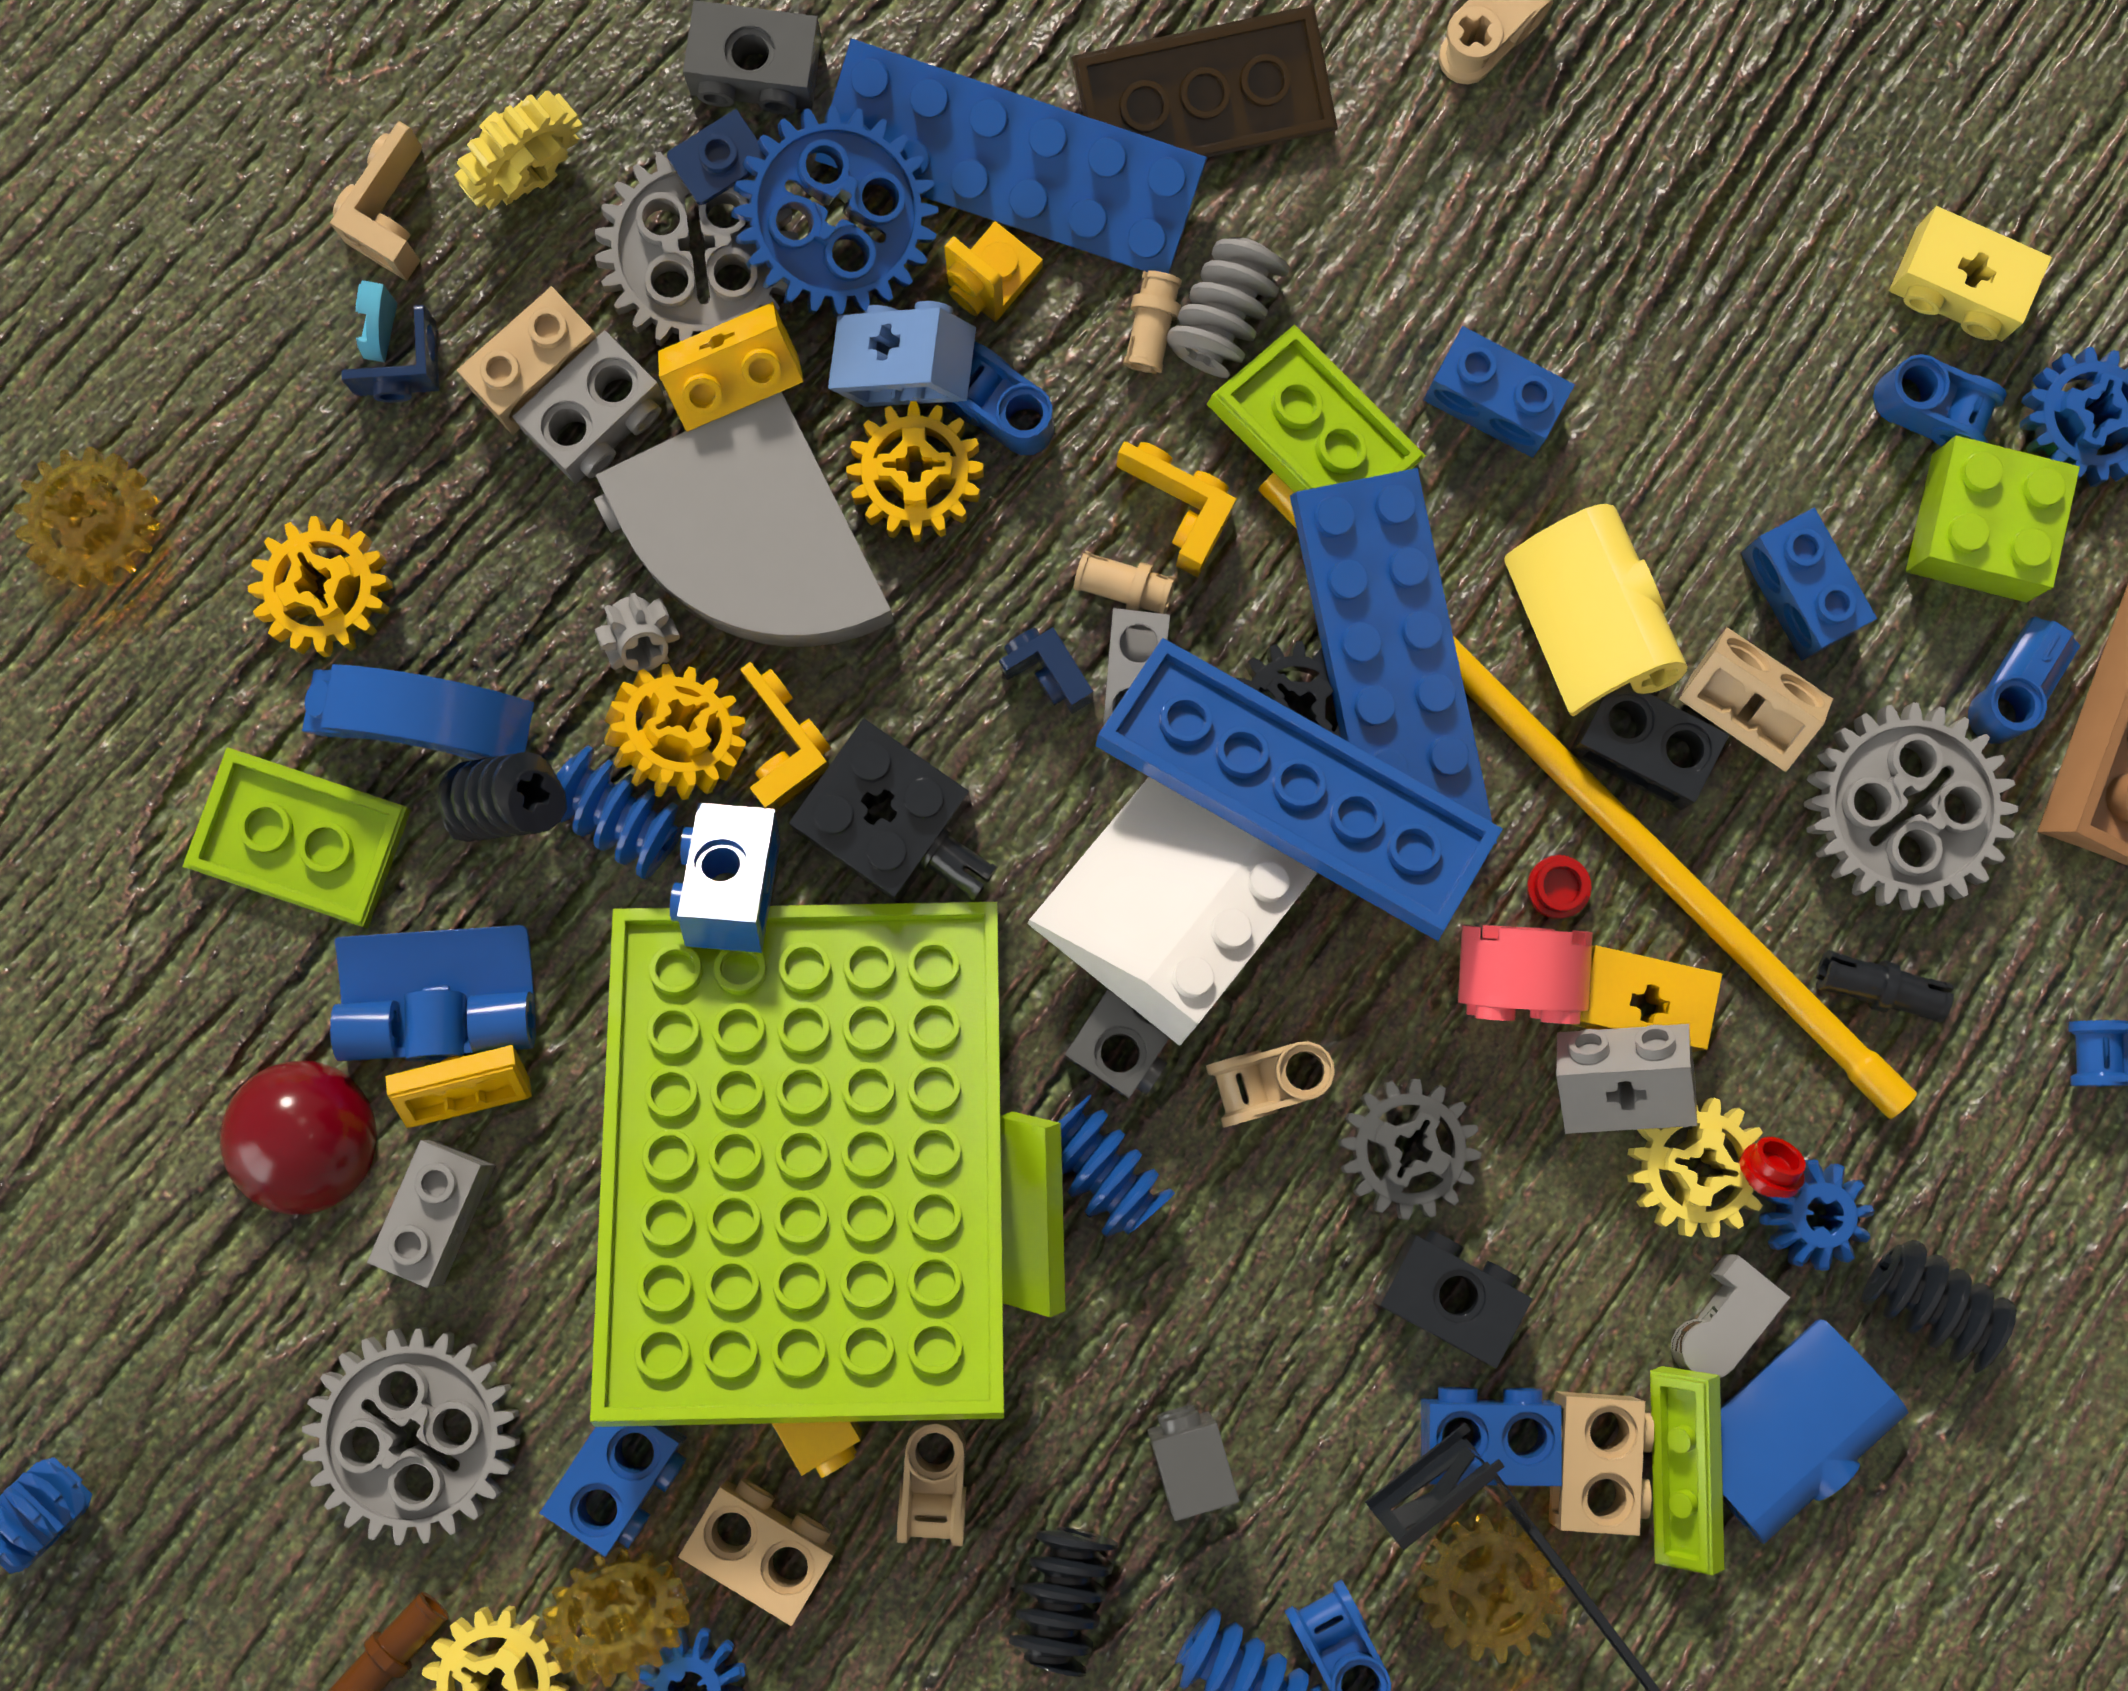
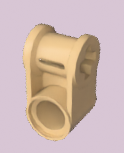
M1468 0L1454 13L1448 23L1446 38L1440 47L1438 57L1441 70L1447 78L1456 83L1468 85L1479 82L1516 45H1519L1530 36L1553 5V0Z
M1309 1041L1297 1042L1265 1052L1258 1050L1206 1065L1208 1075L1215 1076L1225 1109L1226 1114L1220 1118L1223 1128L1279 1112L1278 1109L1314 1099L1327 1091L1335 1075L1334 1062L1329 1053L1320 1045ZM1297 1053L1311 1054L1321 1065L1322 1075L1320 1081L1309 1090L1295 1088L1286 1076L1287 1063ZM1236 1074H1240L1248 1098L1247 1104H1244Z
M920 1420L910 1432L905 1450L903 1483L900 1486L897 1543H908L911 1537L950 1539L953 1546L963 1547L967 1488L964 1487L966 1441L964 1432L954 1420ZM931 1433L945 1435L954 1446L953 1456L942 1464L928 1463L921 1457L918 1451V1442L922 1437Z

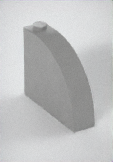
M782 392L693 430L685 431L596 474L604 494L594 498V501L609 531L612 533L622 528L635 553L656 582L678 604L697 618L719 630L762 644L785 647H813L855 639L894 622L891 609Z

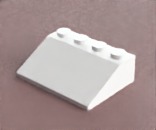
M1148 777L1029 919L1027 924L1180 1046L1309 885L1317 872Z

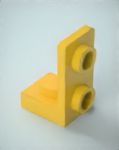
M996 221L971 249L955 237H952L944 246L948 284L952 287L949 290V294L970 314L978 316L982 311L994 322L1002 316L1043 268V259Z
M1124 441L1117 455L1116 466L1201 510L1200 514L1188 510L1172 541V544L1181 548L1176 567L1198 578L1233 512L1237 498L1227 494L1229 487L1217 477L1203 471H1196L1192 476L1171 465L1173 458L1164 450L1146 442H1140L1138 447Z
M749 662L740 669L743 676L799 749L791 757L786 751L778 753L755 772L759 781L750 787L751 791L764 808L775 809V812H777L823 776L829 767L823 755L832 748L809 718L799 725L784 705L793 700V697L773 670L770 668L760 675L753 664Z

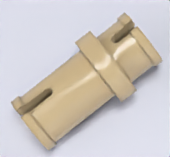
M1159 271L1143 272L1140 294L1133 295L1131 310L1136 314L1127 355L1124 357L1123 365L1146 373H1162L1167 335L1170 331L1171 322L1178 320L1181 305L1176 302L1178 289L1182 283L1180 278Z
M1085 551L1075 576L1074 590H1082L1127 604L1126 610L1141 611L1145 609L1155 613L1166 614L1173 595L1176 577L1154 573L1153 565L1141 562L1137 568Z

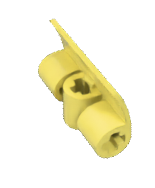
M1594 505L1570 515L1535 534L1505 556L1506 567L1571 716L1577 715L1602 697L1628 683L1631 684L1632 689L1636 693H1653L1673 685L1687 672L1688 666L1664 616L1666 610L1645 560H1639L1618 511L1613 505Z

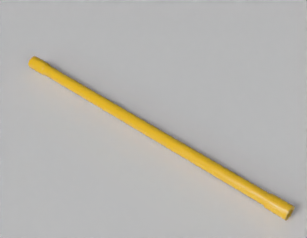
M1273 472L1259 487L1258 491L1296 528L1290 495L1294 492ZM1453 636L1465 693L1845 1070L1849 1080L1888 1119H1892L1901 1113L1915 1099L1917 1092L1878 1053L1868 1049Z

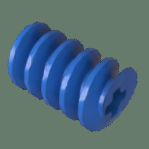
M587 745L570 758L556 774L566 792L567 810L560 822L563 823L574 817L572 824L573 832L581 837L595 831L594 846L599 850L605 851L617 844L615 861L624 866L638 858L636 875L646 880L662 865L683 833L684 825L678 828L673 824L679 806L672 802L659 813H656L652 810L656 799L653 788H650L639 798H634L631 796L634 789V784L631 783L633 775L629 774L615 785L611 782L615 768L613 761L609 759L599 768L593 770L590 768L595 749Z
M1090 1094L1058 1121L1061 1123L1062 1175L1073 1171L1076 1174L1067 1191L1072 1198L1089 1191L1092 1192L1093 1196L1084 1211L1088 1217L1105 1211L1109 1212L1110 1216L1101 1231L1105 1237L1125 1231L1128 1235L1161 1208L1175 1193L1171 1188L1153 1195L1150 1193L1159 1174L1155 1169H1150L1137 1175L1133 1173L1142 1154L1138 1149L1121 1155L1116 1153L1125 1134L1120 1129L1105 1135L1099 1133L1108 1114L1103 1109L1086 1116L1082 1113L1092 1096Z
M1215 1607L1209 1609L1200 1619L1184 1642L1175 1660V1664L1179 1662L1184 1666L1179 1685L1184 1690L1199 1678L1206 1681L1204 1691H1307L1309 1675L1302 1668L1294 1669L1285 1676L1287 1659L1281 1653L1272 1654L1262 1662L1265 1644L1258 1637L1250 1639L1240 1647L1243 1628L1238 1623H1230L1218 1632L1221 1612ZM1322 1683L1316 1684L1308 1691H1321Z

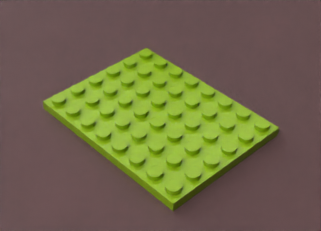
M997 902L770 906L762 953L686 947L679 922L671 921L670 908L613 909L590 1422L594 1427L1004 1419Z

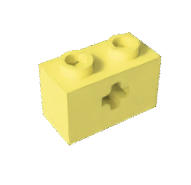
M1936 206L1917 226L1889 292L1903 297L1904 303L1917 312L1927 315L1941 314L1961 323L1963 331L1975 338L1982 340L1997 339L2002 342L2024 323L2052 257Z

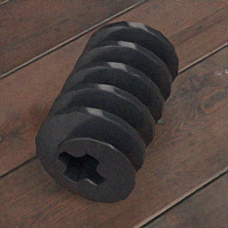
M530 752L456 763L445 772L438 789L437 801L444 827L453 839L465 842L546 832L561 821L567 810L566 792L553 768L540 755Z
M1910 1240L1902 1245L1898 1244L1889 1250L1869 1277L1861 1296V1302L1871 1305L1882 1294L1886 1295L1888 1299L1883 1310L1884 1317L1893 1319L1906 1308L1910 1311L1905 1325L1907 1332L1915 1334L1926 1323L1932 1325L1927 1339V1345L1932 1348H1938L1950 1337L1954 1340L1949 1353L1950 1360L1959 1363L1973 1352L1976 1354L1973 1365L1974 1372L1978 1373L1984 1370L1994 1361L2012 1335L2017 1312L2014 1302L2004 1297L1994 1299L1991 1287L1986 1284L1976 1283L1972 1285V1279L1965 1270L1956 1268L1949 1271L1950 1265L1943 1256L1933 1254L1927 1257V1249L1920 1241Z
M1057 1527V1530L1037 1531L1036 1539L1049 1547L1051 1553L1050 1556L1030 1557L1029 1565L1041 1572L1045 1577L1043 1582L1023 1584L1022 1591L1037 1600L1038 1604L1037 1608L1017 1609L1015 1617L1030 1626L1031 1631L1030 1634L1010 1635L1009 1644L1023 1652L1024 1659L1034 1666L1066 1676L1083 1677L1086 1676L1087 1668L1073 1656H1085L1092 1653L1093 1641L1079 1630L1094 1629L1098 1627L1100 1615L1086 1604L1105 1601L1107 1590L1092 1578L1106 1577L1111 1575L1113 1571V1563L1098 1551L1115 1550L1119 1547V1543L1113 1539L1074 1528Z

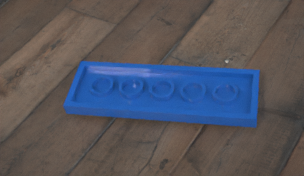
M852 38L850 39L831 105H836L841 123L848 124L858 108L863 111L864 129L871 131L882 118L887 121L883 139L889 144L904 134L908 137L900 155L904 160L922 156L924 158L923 163L913 173L915 180H933L935 184L922 197L1146 272L1159 271L1170 274L1208 159L1206 156ZM823 153L816 154L815 161L838 168L835 161L829 155Z
M1418 468L1297 491L1291 494L1290 500L1329 684L1334 691L1332 692V698L1341 738L1492 822Z
M1163 637L1099 732L1095 745L1436 941H1439L1503 828Z

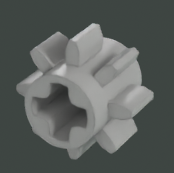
M631 593L630 597L623 598L612 606L606 605L604 607L608 625L596 628L595 634L601 650H605L611 667L614 670L625 665L630 670L637 672L643 668L650 671L658 667L662 662L667 663L670 661L667 643L679 640L680 635L673 619L669 618L663 600L658 598L650 604L645 599L637 597L636 593Z

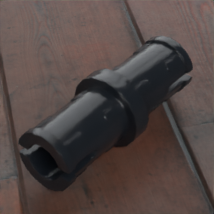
M1827 950L1823 954L1816 972V979H1818L1816 988L1818 990L1842 994L1868 1002L1872 1010L1880 1012L1894 1009L1941 1023L1947 1018L1953 1004L1954 994L1951 992L1954 987L1951 983L1928 979L1902 971L1898 963L1887 960L1876 964Z

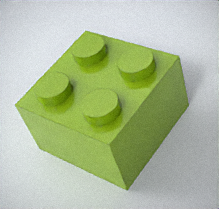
M1957 435L1954 436L1931 456L1906 572L2026 603L2052 589L2055 583L2080 466Z

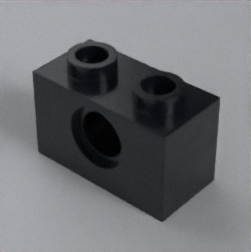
M1429 1230L1425 1240L1417 1235L1408 1234L1373 1303L1497 1369L1533 1299L1517 1290L1522 1279L1488 1260L1481 1271L1459 1259L1464 1247L1433 1230ZM1460 1276L1469 1285L1470 1299L1464 1309L1455 1313H1449L1440 1303V1288L1447 1279Z

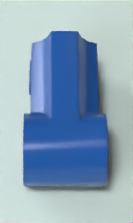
M2036 616L2026 622L1986 689L1980 692L1970 703L1968 709L1969 724L1972 731L1978 737L1987 734L1990 737L1988 743L2003 744L2033 729L2044 719L2047 710V700L2081 646L2073 637L2074 633L2056 621H2047ZM1999 697L2007 700L2013 706L2016 713L2015 723L2007 720L2001 714L1998 708Z

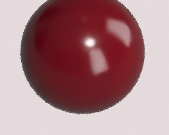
M290 1061L276 1064L251 1077L231 1099L222 1119L220 1130L221 1156L229 1177L236 1187L246 1197L261 1207L290 1215L320 1212L333 1207L347 1198L368 1173L374 1158L377 1142L374 1113L361 1088L338 1069L313 1061Z

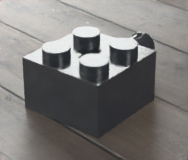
M865 718L862 719L789 822L797 834L896 903H900L921 871L925 872L928 868L969 895L970 899L975 901L984 890V884L964 870H970L989 883L998 868L951 837L953 833L952 827L971 802L969 790ZM887 798L891 799V808L896 816L895 819L889 822L881 818L875 825L869 824L871 815L867 806L872 801L881 804Z

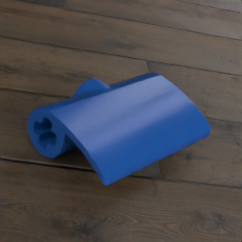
M514 925L344 936L335 939L341 1004H335L332 1008L330 1034L332 1050L337 1061L406 1057L407 1061L441 1062L448 1057L464 1056V1053L485 1052L513 1045L515 1050L534 1048L536 1038L534 980L529 930L525 926Z
M1818 1319L1721 1406L1723 1501L1740 1523L1762 1544L1770 1540L1813 1499L1816 1501L1826 1499L1845 1486L1859 1470L1860 1463L1857 1459L1909 1413L1902 1400L1879 1374L1825 1320Z

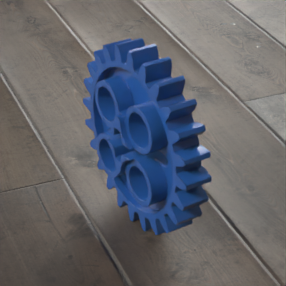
M836 105L829 107L822 124H818L809 108L804 109L801 114V130L797 131L784 118L777 125L782 140L780 143L764 134L759 138L757 143L766 157L765 160L746 156L742 165L755 177V180H739L735 183L734 191L748 198L749 204L733 208L732 217L738 220L749 221L750 228L737 235L736 242L737 244L756 245L757 251L746 263L748 268L767 264L771 269L763 283L765 289L774 286L781 280L788 285L784 303L789 305L802 292L808 295V313L814 314L820 307L823 299H829L832 312L835 317H838V315L844 313L846 300L852 298L855 307L862 314L868 309L870 304V292H873L884 304L893 299L888 283L890 279L904 288L913 282L909 272L904 267L905 263L918 267L926 264L928 259L915 245L916 243H931L935 240L936 233L922 226L921 220L931 218L939 211L937 206L921 203L920 196L931 190L935 184L933 180H915L913 173L923 163L924 158L916 156L904 160L900 155L908 140L905 134L896 138L890 144L883 139L887 125L885 119L882 118L869 131L863 128V111L857 108L848 124L841 123ZM814 153L829 155L838 167L837 180L829 184H822L812 179L806 170L807 157ZM793 181L807 194L826 205H829L835 198L841 199L845 203L842 213L854 222L882 232L885 236L884 242L878 243L872 240L863 230L844 219H841L835 227L829 225L825 221L828 213L825 207L807 198L788 192L785 188V183ZM879 185L889 191L893 200L891 213L886 216H877L870 213L862 201L864 187ZM786 208H793L803 213L809 225L807 237L801 240H791L783 236L777 228V213ZM850 240L861 248L864 262L860 270L848 272L836 265L832 254L835 242Z

